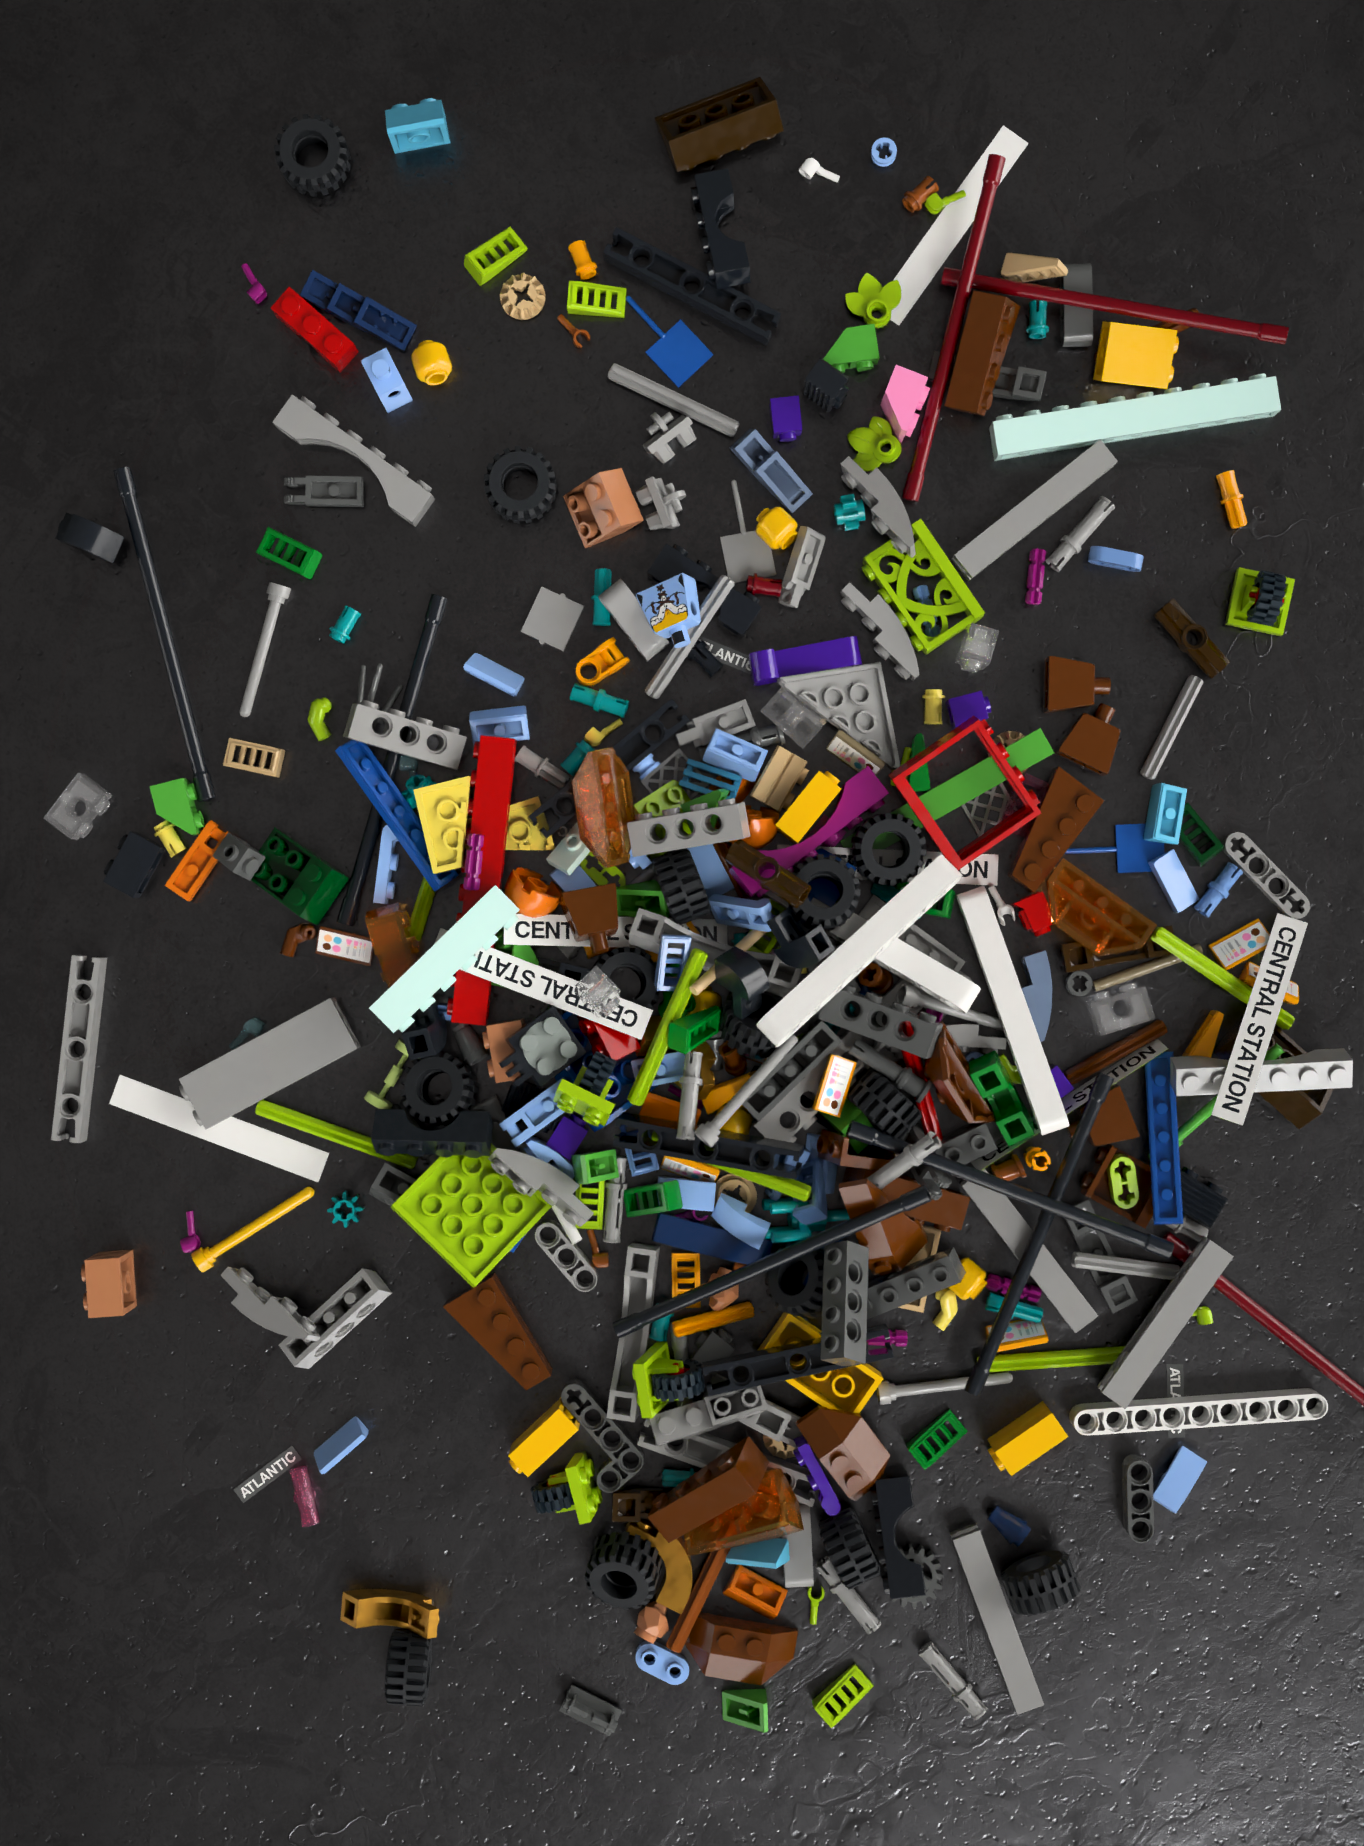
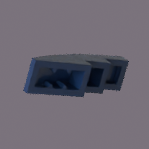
M314 270L311 271L299 294L304 300L402 351H405L417 327L416 324L371 298L363 297L341 283L337 284Z
M658 1213L651 1239L652 1241L747 1265L770 1255L773 1244L770 1239H764L758 1250L736 1238L723 1227L665 1213Z

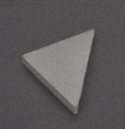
M881 662L785 676L777 679L779 685L837 729L844 731L882 759L891 770H896L900 767Z

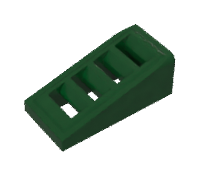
M1187 802L1184 806L1183 817L1189 814L1191 819L1181 825L1179 840L1201 867L1223 850L1224 845ZM1196 824L1198 828H1196L1190 834L1186 836L1183 833L1192 825ZM1203 833L1205 837L1193 845L1191 841ZM1210 842L1212 847L1201 854L1198 850Z

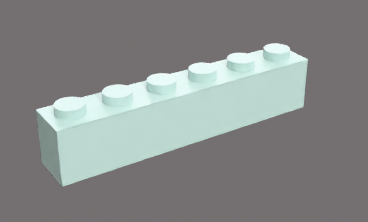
M495 885L369 1009L393 1033L398 1029L403 1033L415 1021L411 1016L419 1008L424 1012L436 1001L432 995L439 988L445 992L457 980L453 975L460 968L466 971L477 960L474 954L481 947L487 951L498 940L495 934L502 927L508 930L519 919L515 914L520 909Z

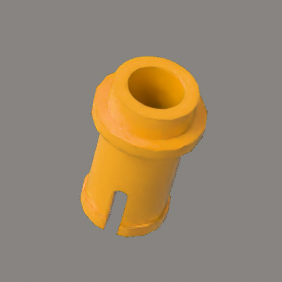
M578 240L570 244L568 250L577 268L575 271L576 275L580 276L581 280L594 277L597 274V264L592 262L585 241Z

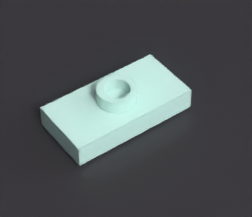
M581 817L546 860L551 866L570 876L605 833L601 827Z

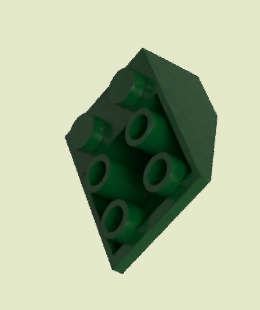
M274 827L258 851L266 858L251 881L299 917L318 925L349 878Z

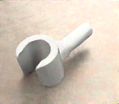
M814 158L806 159L799 168V173L807 179H811L815 173L838 183L840 178L839 175L821 167Z
M994 885L989 887L988 889L998 908L999 923L1005 926L1003 918L1005 914H1010L1015 921L1014 908L1004 903Z

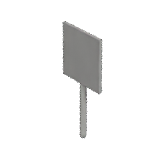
M732 480L731 486L741 533L720 537L727 576L735 584L746 582L748 575L753 576L754 573H757L759 577L776 576L771 548L756 534V530L746 532L737 482Z

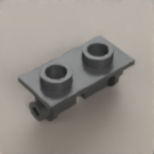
M571 1685L559 1709L560 1712L608 1736L615 1732L618 1725L617 1721L622 1713V1709L574 1685Z

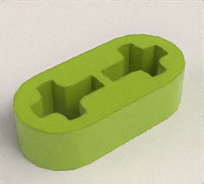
M592 849L588 855L592 857L598 855L600 857L598 863L604 868L601 872L594 867L588 869L586 867L588 864L586 857L580 863L585 873L599 886L608 884V880L603 876L606 871L613 877L618 874L620 876L619 884L621 886L626 885L624 874L598 850Z
M1122 1153L1114 1154L1107 1167L1110 1195L1120 1208L1129 1209L1134 1207L1139 1200L1135 1165L1127 1155ZM1121 1161H1122L1125 1165H1127V1167H1124L1123 1170H1122V1171H1123V1177H1122V1178H1121L1120 1173H1119L1117 1170L1114 1169V1168L1119 1167V1162H1121ZM1122 1185H1125V1188L1131 1193L1127 1195V1200L1124 1201L1118 1196L1123 1194Z

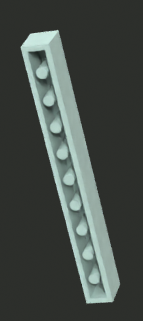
M1257 374L1250 376L1248 381L1238 382V378H1231L1221 381V385L1210 386V383H1200L1192 386V390L1182 391L1181 387H1175L1165 390V394L1154 395L1153 392H1144L1136 395L1135 399L1126 400L1125 396H1119L1109 399L1108 403L1098 405L1097 401H1088L1081 403L1079 408L1069 409V405H1062L1052 408V412L1041 413V410H1031L1025 412L1023 417L1013 418L1012 414L996 417V421H993L989 427L994 461L1092 446L1100 439L1103 443L1273 417L1281 411L1276 376L1266 378V374Z

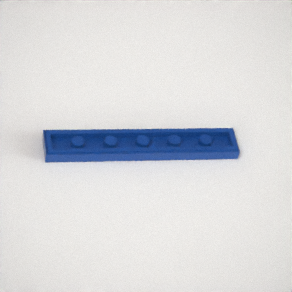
M350 740L339 746L335 752L434 892L458 877L459 874L455 869L433 874L420 819L368 745Z
M1163 1052L1145 1064L1154 1225L1183 1224L1176 1095L1170 1084V1057H1174L1173 1052Z

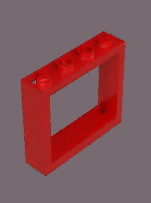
M972 716L888 774L942 855L957 870L1041 814L1037 807L1040 801L1032 789L1028 791L1021 783L1025 780L1024 776L1016 765L1011 768L1006 760L1009 757L1008 752L1000 742L995 744L990 735L994 733L985 719L980 721L975 716ZM971 731H974L1024 806L964 848L955 852L905 777Z

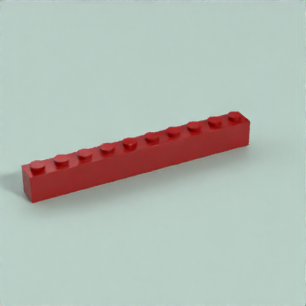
M480 735V742L475 741L473 758L478 759L477 770H472L470 787H475L474 799L469 798L468 815L472 816L471 827H466L465 844H467L468 835L471 833L484 836V844L481 847V851H483L481 874L478 875V878H480V888L476 891L466 890L463 887L464 884H460L459 901H463L462 913H457L456 923L495 885L502 890L516 739ZM464 855V862H463L462 873H465V862H466V856H465V855ZM459 969L453 975L457 980L450 986L455 988L454 997L448 999L447 1015H452L451 1022L486 1026L489 1016L491 981Z

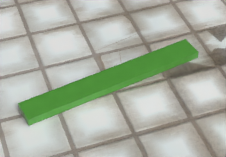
M1041 728L1005 747L1009 754V757L1006 758L1011 768L1016 765L1020 772L1054 754ZM991 756L920 795L919 799L935 821L1006 781V778ZM908 803L890 812L891 814H900L905 818H910L914 821L913 824L919 826L920 829L923 827ZM856 832L840 841L844 848H852L853 843H851V839L855 836ZM884 832L877 836L872 849H885L901 839L894 833Z

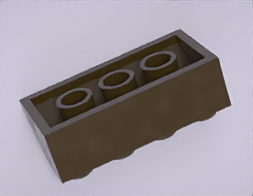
M761 77L655 117V122L668 156L677 172L691 170L697 164L708 160H717L723 154L734 150H743L754 142L771 139L777 133L784 131L777 101Z
M1244 1014L1219 1043L1214 1054L1220 1059H1230ZM1275 1025L1267 1051L1277 1043L1284 1050V1053L1277 1059L1307 1053ZM1333 1089L1258 1093L1265 1101L1269 1102L1284 1115L1288 1121L1293 1123L1298 1129H1301L1323 1113Z

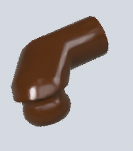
M302 922L289 928L286 932L280 954L294 957L299 943L315 937V927L309 922Z

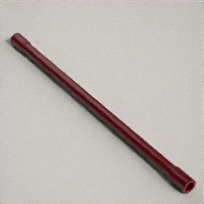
M989 154L983 176V186L911 469L907 475L902 495L903 499L919 501L932 440L996 190L1000 184L1006 160L1001 155Z
M944 267L941 284L957 287L961 270ZM975 274L972 284L973 289L1252 337L1260 341L1283 345L1286 343L1289 327L1242 321Z
M1170 1231L1167 1232L1162 1238L1174 1243L1171 1255L1185 1263L1192 1251L1189 1246ZM1220 1275L1213 1285L1217 1290L1364 1406V1388L1223 1275Z

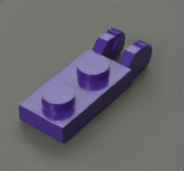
M800 1435L793 1439L797 1446L793 1453L800 1466L807 1465L810 1474L806 1475L814 1491L819 1489L817 1497L824 1511L830 1516L837 1515L841 1510L840 1502H838L839 1500L805 1437Z

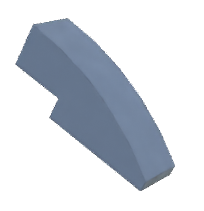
M749 428L729 447L758 481L790 513L798 509L813 494L781 455L769 446L756 429Z
M1040 950L1020 957L1028 984L1021 986L1040 1042L1045 1040L1052 1009V979L1046 950Z

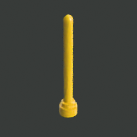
M312 1187L304 1188L213 1247H200L191 1253L194 1263L201 1272L207 1271L214 1266L213 1263L217 1261L216 1258L313 1197L314 1189Z

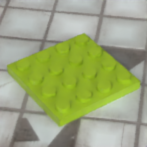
M492 1143L490 1155L497 1149ZM465 1155L439 1157L392 1204L391 1208L458 1274L475 1288L552 1205L542 1198V1193L539 1190L531 1197L518 1192L513 1187L511 1179L505 1174L500 1175L492 1168V1162L488 1160L490 1156H481L479 1158H470Z

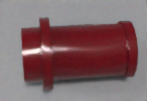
M754 573L753 576L748 575L746 582L747 592L752 595L756 593L780 597L782 579L759 577L757 573Z

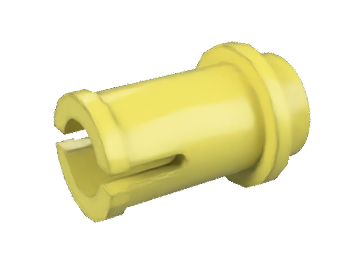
M926 689L925 695H922V698L925 699L924 724H942V699H945V695H942V690Z
M166 820L153 828L156 832L154 836L160 838L170 854L169 856L172 858L187 848L173 827L175 825Z

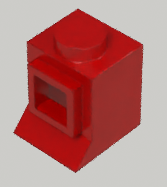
M1038 891L1010 904L1020 909L1017 913L1024 929L1033 932L1035 937L1051 931L1050 925L1056 923L1043 891Z

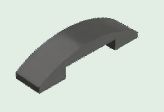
M934 351L928 377L930 381L934 379L940 355L939 351ZM955 354L947 382L948 387L950 386L957 355ZM1001 366L999 377L992 392L993 397L1041 401L1047 371L1020 366L1018 369Z
M1088 1199L1073 1205L1095 1214ZM1065 1218L1080 1252L1115 1257L1104 1233ZM1089 1269L1112 1313L1138 1301L1125 1274Z

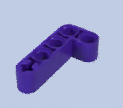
M857 636L777 651L766 649L750 653L748 656L753 686L776 683L778 678L862 665Z

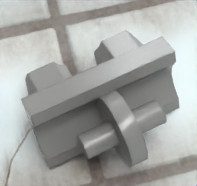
M654 412L650 415L654 423L646 430L651 436L658 430L660 432L642 446L647 453L653 454L664 464L675 455L668 445L670 440L676 437L682 447H686L696 440L695 434L690 427L693 422L689 416L685 417L682 414L666 426L667 423L674 419L671 413L668 412L660 417Z
M652 476L646 479V485L635 493L641 505L646 506L654 502L657 511L646 516L649 529H674L680 526L675 513L683 510L680 500L686 497L685 491H676L673 483L664 485L662 478L655 479Z

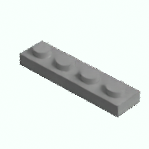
M872 895L858 915L868 921L886 903L877 896ZM912 924L898 937V939L957 973L965 964L963 959L915 924Z

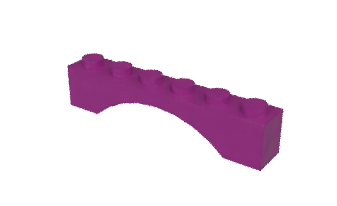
M867 766L841 787L838 802L831 817L814 835L801 843L787 848L758 851L765 856L774 858L780 866L792 873L795 870L792 866L800 860L804 862L810 856L814 858L818 854L815 849L823 843L828 847L840 838L838 832L843 828L847 827L851 830L862 822L861 815L869 810L871 813H874L886 804L883 799L889 792L870 767ZM734 866L730 868L729 873L749 899L755 894L760 898L769 891L762 889L758 882ZM767 869L762 872L761 877H772L775 870Z

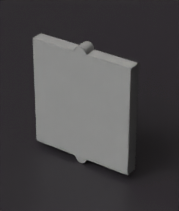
M541 586L521 632L539 640L541 645L546 643L564 652L584 606L566 598L564 593L559 595Z

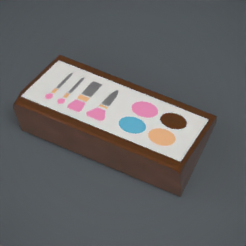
M319 926L315 954L371 966L377 938Z

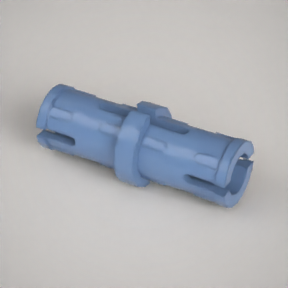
M1228 862L1215 881H1210L1207 885L1209 889L1194 908L1197 911L1200 910V914L1209 918L1220 901L1229 896L1228 891L1240 875L1243 874L1241 869L1237 870L1238 867Z

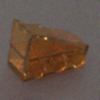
M399 902L367 911L365 917L375 956H378L383 971L381 977L383 982L386 981L388 989L419 960L417 953L420 952L417 938L416 936L411 937L408 927L411 926L408 911H402Z

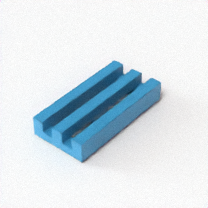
M688 758V765L684 769V776L680 780L679 786L704 795L713 791L689 783L690 778L731 791L726 799L736 798L743 779L741 776ZM697 768L734 781V784L730 785L695 773L693 769Z

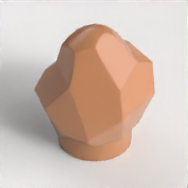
M719 1267L717 1274L713 1273L709 1281L732 1271ZM739 1284L711 1296L709 1302L711 1309L720 1311L733 1303L739 1296Z
M656 1601L648 1603L638 1614L637 1627L634 1633L652 1644L655 1643L657 1637L662 1638L669 1631L666 1617L667 1607Z

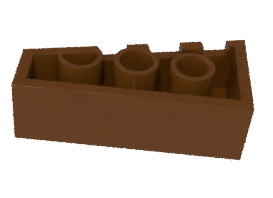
M973 290L945 402L946 407L980 416H985L986 410L990 409L993 400L992 392L999 377L1000 368L1021 307L1009 298Z

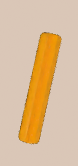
M744 1302L725 1307L720 1311H711L672 1322V1330L676 1337H682L752 1318L755 1315L752 1303Z

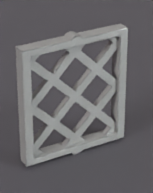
M679 748L640 782L650 793H653L648 786L649 782L659 783L660 788L663 784L671 781L663 780L664 770H674L673 780H677L678 771L686 769L685 767H678L679 757H683L688 761L687 756ZM675 757V767L665 766ZM697 768L693 769V772L701 774ZM660 770L659 779H649ZM690 778V780H689V783H692V784H695V785H698V786H701V787H704V788L709 785L708 783H705V782H702V781H701V783L691 782V778ZM687 789L686 794L691 800L698 794V792H694L690 795V790Z
M1003 783L999 784L1003 794L995 793L997 786L993 787L991 791L984 792L990 795L987 805L978 802L979 796L974 801L970 800L967 802L973 805L971 813H969L965 804L961 805L978 837L984 834L986 823L996 826L1002 821L1003 814L1012 815L1017 811ZM994 796L1003 798L1001 808L991 806ZM1007 801L1014 812L1005 810ZM976 806L986 808L984 818L974 816ZM990 810L1000 812L997 822L988 820ZM974 820L982 822L980 830L978 829Z

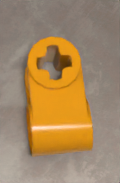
M614 637L602 643L592 653L579 661L576 666V678L581 685L592 687L630 662L629 657H624L615 644L616 639ZM585 666H593L597 674L592 679H585L581 676V669Z

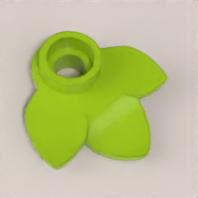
M866 273L859 283L858 293L853 292L845 295L846 305L853 314L863 317L867 325L875 324V328L884 327L890 321L891 311L900 303L901 286L898 280H894L882 287L872 275ZM879 311L882 317L874 318L872 312Z
M873 416L869 428H856L847 435L850 445L858 452L853 461L865 472L873 471L882 463L894 462L901 454L900 441L892 435V428L889 422L881 417ZM885 444H891V449L888 452H882V447Z

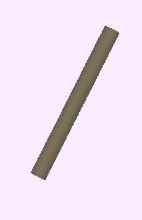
M1200 944L1191 946L1198 952L1203 954V950ZM1173 954L1165 955L1092 981L1093 988L1097 992L1182 962V960Z

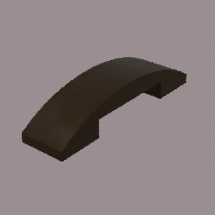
M1172 925L1163 926V928L1173 934ZM1156 928L1061 944L1065 973L1144 958L1165 956L1172 953L1151 939Z
M641 1488L613 1492L611 1521L640 1522L641 1519H649L648 1515L653 1507L652 1501L661 1493H667L673 1488ZM726 1511L707 1522H725Z

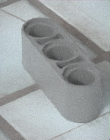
M621 579L598 596L599 600L646 661H649L670 644L667 638H663L653 632L637 598Z
M552 1219L542 1221L535 1232V1240L577 1290L582 1292L592 1290L596 1286L599 1276L597 1268L577 1244L572 1245L566 1232L557 1221ZM552 1227L556 1232L555 1239L545 1240L541 1236V1229ZM562 1249L572 1250L575 1258L570 1262L561 1260L559 1252ZM587 1270L592 1273L593 1280L590 1283L584 1284L579 1281L577 1274Z
M805 1504L781 1505L782 1539L789 1541L790 1560L783 1564L785 1588L814 1586L810 1506Z

